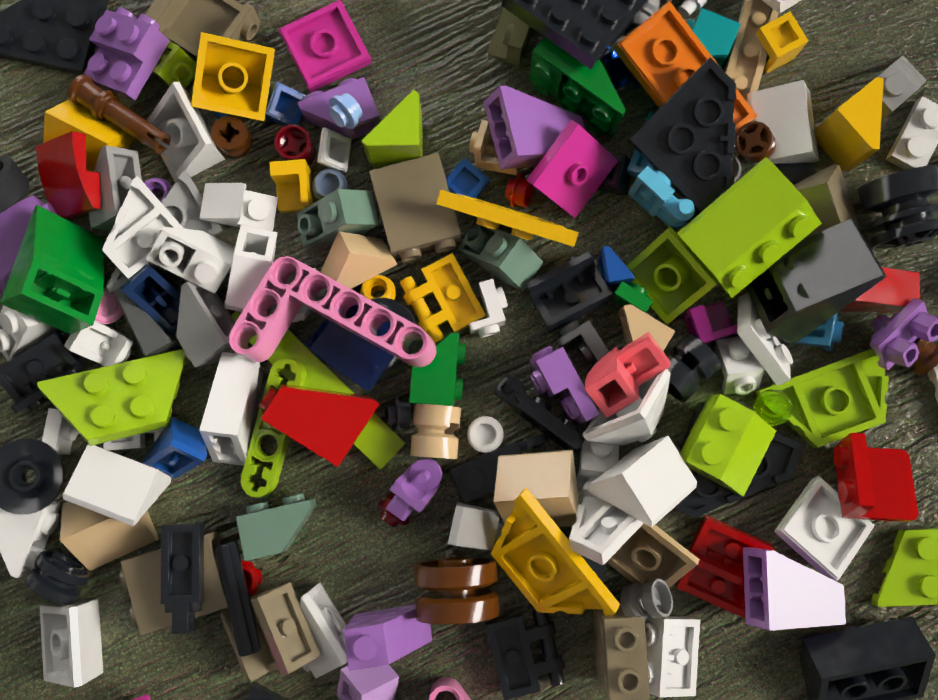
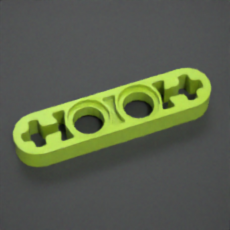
M283 358L277 360L270 369L262 400L271 387L276 390V388L279 389L282 384H285L286 378L281 376V370L289 369L290 365L291 372L296 374L295 380H288L287 384L304 387L307 376L305 366L296 359ZM261 407L241 475L242 489L251 497H261L275 490L290 441L289 436L260 419L264 412V409ZM265 435H272L277 440L278 448L273 455H267L261 449V440ZM256 460L273 462L272 466L269 465L263 468L262 478L267 480V484L257 488V482L252 479L253 475L260 474L263 463H256Z

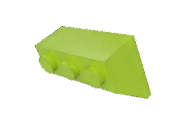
M765 157L683 227L677 235L719 282L718 285L733 298L822 223L806 198L771 160Z

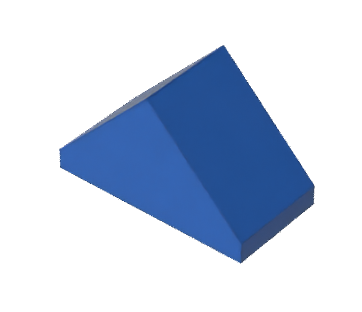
M171 417L168 427L162 430L142 464L155 468L176 479L205 462L207 449L199 429L175 417Z

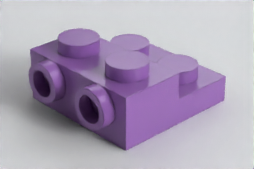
M118 7L116 12L106 10L103 16L96 22L95 30L89 38L99 48L90 58L84 74L90 76L96 86L136 101L170 40L159 31L160 25L145 14H140L137 19L135 15L122 7Z
M548 346L531 356L532 358L529 359L533 372L529 378L538 395L545 393L547 399H550L561 393L563 400L559 401V404L565 416L569 420L575 419L577 424L587 422L600 415L590 396L585 391V387L563 347L553 351L552 347Z

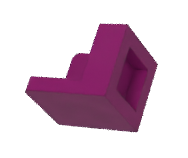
M722 301L705 307L704 305L697 306L682 314L688 334L696 336L705 344L737 333V325L732 326L726 306Z

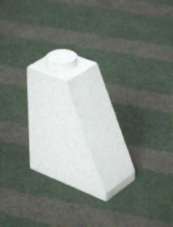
M222 352L199 431L213 462L244 466L257 420L263 371L260 362L251 361L236 352Z

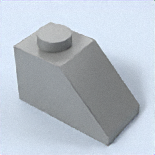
M901 56L878 76L879 78H884L881 121L927 81L904 56Z
M105 145L101 148L94 172L100 173L101 209L89 212L91 228L112 230L117 214L131 187L132 180L136 176L141 180L142 178L138 151Z
M190 281L185 282L181 286L176 338L183 347L185 356L193 363L194 367L217 363L222 352L229 353L233 350L229 344V334L235 322L227 309H225L217 293L214 294Z
M457 502L448 544L493 550L494 542L501 536V530L505 523L503 520H499L500 514L497 510Z

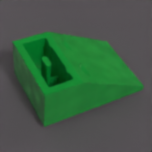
M543 37L532 53L528 80L531 81L533 88L542 95L546 96L549 94L559 102L562 109L581 116L587 122L588 127L597 135H606L612 140L626 110L601 61L599 60L592 69H589L549 39Z
M36 205L0 304L69 334L93 326L103 295L104 252L102 249L104 239Z

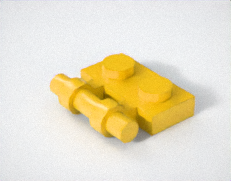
M453 253L421 269L427 281L426 283L417 286L412 276L400 281V285L405 292L403 298L407 306L413 307L420 321L418 326L433 339L435 344L445 339L439 328L442 324L448 322L453 332L457 333L469 327L470 323L486 318L484 310ZM431 294H434L442 309L432 315L424 300Z

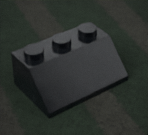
M911 616L901 619L888 618L880 623L862 627L854 625L843 631L828 634L815 633L808 638L802 639L800 664L809 700H911L924 696L936 654Z

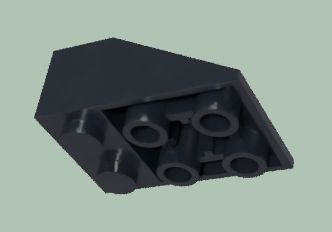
M849 219L801 240L748 284L746 289L767 334L795 344L887 276L855 221Z

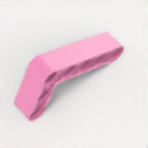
M289 256L280 257L272 263L229 334V344L236 353L251 361L263 362L274 353L302 305L411 366L424 367L430 364L436 355V345L433 339L420 326ZM297 272L293 282L286 284L288 277ZM327 288L326 296L320 301H316L319 291ZM277 303L275 312L267 316L268 309ZM354 305H358L359 309L355 316L346 319L347 310ZM384 322H390L389 331L383 336H377L378 327ZM257 335L256 343L248 349L249 340ZM416 339H423L421 350L415 354H408L410 343Z

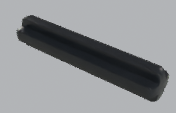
M236 542L221 544L215 549L238 654L240 657H245L259 652L261 644L238 545Z

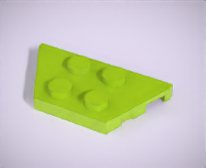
M871 348L792 377L791 380L779 386L773 384L757 390L755 393L763 403L813 448H818L845 438L849 433H858L886 422L887 404L885 403V394L888 391L889 376H885V369L878 365L879 357Z
M183 349L44 380L37 382L43 396L48 398L67 422L75 427L80 436L90 446L168 427L173 411V400L178 394L179 380L183 366L187 363V357Z
M938 528L899 529L892 545L893 553L887 559L882 571L886 575L878 594L874 593L872 596V605L876 607L938 605Z

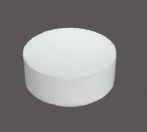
M479 417L468 428V441L479 452H492L502 443V426L492 417Z

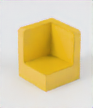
M791 11L760 27L756 32V36L770 57L763 69L766 74L795 59L808 43L807 37Z
M305 159L269 162L270 176L276 183L277 208L281 213L300 212L313 204L312 174Z

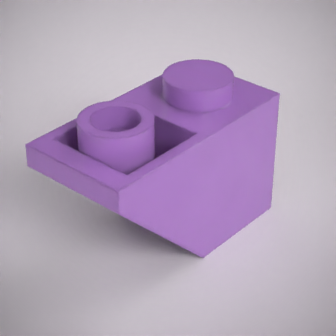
M364 77L360 79H346L340 82L336 88L326 92H312L305 97V100L298 102L307 122L321 128L326 127L351 140L370 133L381 122L380 115ZM343 93H348L361 107L362 117L358 119L359 123L355 128L340 127L329 114V99L334 95L340 96Z

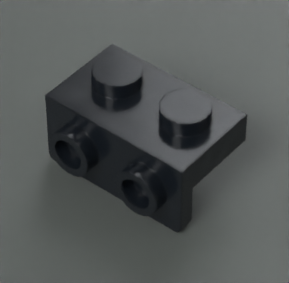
M590 251L582 255L570 257L564 264L551 271L540 272L527 283L530 301L549 333L613 301V293L596 269L594 256Z
M57 330L0 365V385L15 401L11 406L15 413L26 407L29 411H32L48 400L39 390L37 382L79 373L83 368V362L76 353L69 351L64 346L66 341Z

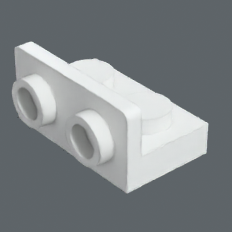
M649 616L645 620L650 694L657 697L696 696L700 619L683 616H668L656 619Z

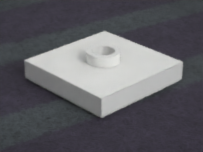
M817 476L810 480L774 532L822 575L837 582L875 525L870 520L842 518L838 492L820 476Z

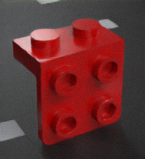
M849 433L833 448L842 518L912 522L918 518L919 513L910 458L905 450L867 447L865 433Z

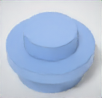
M343 93L340 96L334 95L329 99V114L333 121L340 127L355 128L359 123L358 119L362 117V110L357 101L348 93Z

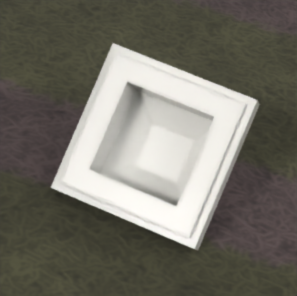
M326 127L322 128L317 163L339 172L347 173L351 139Z

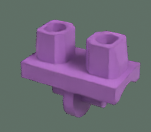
M916 298L900 313L896 312L891 318L881 314L877 315L872 321V326L876 333L871 337L870 346L879 357L878 365L886 370H889L894 364L910 367L918 359L920 352L915 343L920 338L928 342H935L938 339V318L927 312L924 301Z
M422 458L414 464L412 463L389 489L396 495L386 507L387 510L402 521H405L414 509L420 513L441 486L439 484L442 479L440 465L430 458Z

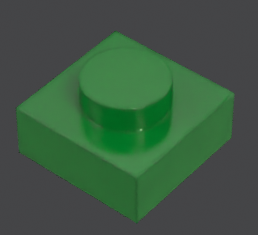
M622 281L613 293L614 303L621 307L631 304L645 313L653 300L647 297L648 292L644 288L633 282L626 284Z

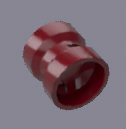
M291 124L284 126L277 132L274 144L276 151L283 161L305 159L309 166L312 164L316 151L304 128Z

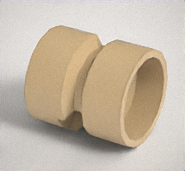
M414 404L413 425L418 428V432L412 435L410 456L457 459L459 439L454 436V431L460 428L461 408L444 405Z

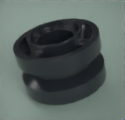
M43 551L36 562L40 569H32L25 582L31 590L49 601L73 604L80 594L77 586H84L91 573L81 562L69 555L54 551Z

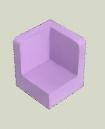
M390 665L349 671L348 666L340 670L336 696L340 700H395L399 676Z

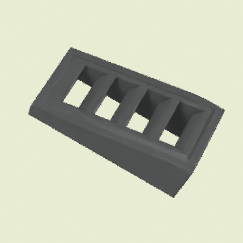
M120 288L114 290V295L143 355L154 356L174 351L180 347L177 340L123 293Z

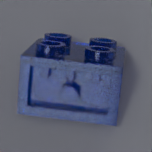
M354 305L347 310L346 319L355 316L359 309L358 305ZM327 318L324 319L305 345L309 350L366 391L372 388L395 357ZM384 322L378 327L377 336H383L389 331L390 322Z

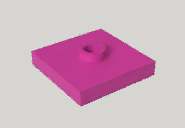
M337 0L278 29L310 93L372 63L371 57L341 0Z
M570 120L527 178V181L564 211L576 218L617 164L618 160L578 123Z

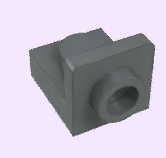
M576 320L561 329L559 333L562 337L555 343L559 349L577 339L580 344L576 348L586 364L592 362L595 365L609 352L589 320L582 325Z

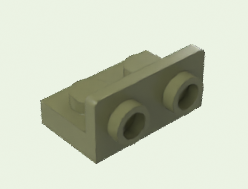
M503 8L488 48V56L519 67L533 28Z

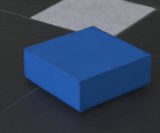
M465 158L446 177L449 192L478 198L490 184V179Z

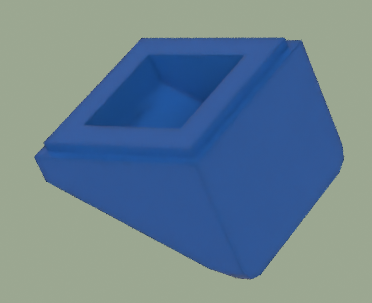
M279 82L273 83L269 86L265 120L283 126L291 124L299 126L302 112L298 102L305 100L306 95Z
M603 246L597 255L600 275L607 286L616 287L622 281L626 284L632 282L635 279L632 272L609 246Z

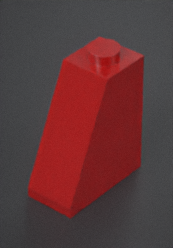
M882 267L887 277L839 312H901L914 298L920 300L919 272Z
M282 384L278 391L271 387L259 407L264 409L260 419L339 467L380 403L371 396Z

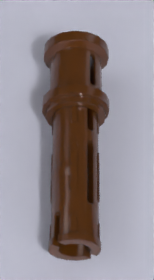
M86 74L79 75L71 82L67 92L70 102L75 105L85 106L91 110L92 116L97 120H109L152 149L156 154H161L167 149L156 142L155 139L158 138L169 146L171 141L170 134L163 132L126 106L120 104L116 93L110 90H102Z

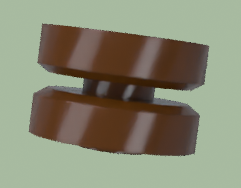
M447 557L424 561L414 565L415 586L423 590L432 591L416 598L417 621L427 624H467L491 620L499 616L498 594L492 590L481 589L497 581L495 559Z

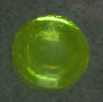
M775 389L765 390L755 399L754 412L770 426L785 423L792 414V402L782 391Z

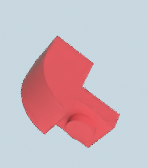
M647 332L621 350L615 347L602 357L587 374L584 389L606 418L638 400L639 386L671 366L670 360L651 334Z

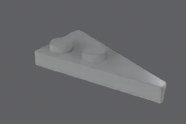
M186 170L181 172L177 178L178 180L161 203L184 229L200 230L212 236L220 234L223 230L219 223L199 219L203 197ZM152 262L149 263L156 268L160 267ZM117 267L106 284V288L109 293L115 292L114 290L122 287L129 279Z

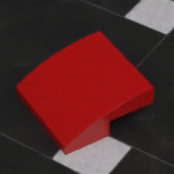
M71 131L36 146L41 184L47 201L52 205L58 216L69 219L101 209L100 173L86 170V134Z
M704 515L689 548V552L700 560L698 565L677 581L676 587L746 618L743 547L775 551L773 544Z

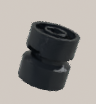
M687 334L673 347V356L666 355L671 365L667 368L671 373L667 392L682 403L686 402L699 389V381H708L721 368V363L714 352L692 334ZM684 362H685L693 371H691V370L684 364Z

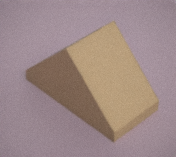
M339 231L320 272L352 289L364 281L396 266L397 263L383 239Z
M631 304L623 306L618 311L626 345L649 332L662 351H664L675 333L673 329Z

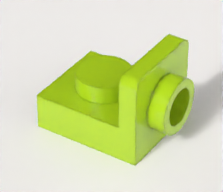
M170 41L153 69L152 74L162 79L169 87L173 82H180L185 89L195 77L197 64L181 47Z

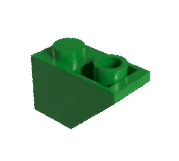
M459 333L449 334L436 346V355L430 364L424 367L412 366L409 400L411 405L430 404L454 407L455 400L462 401L463 379L456 377L457 364L464 365L466 343H459Z

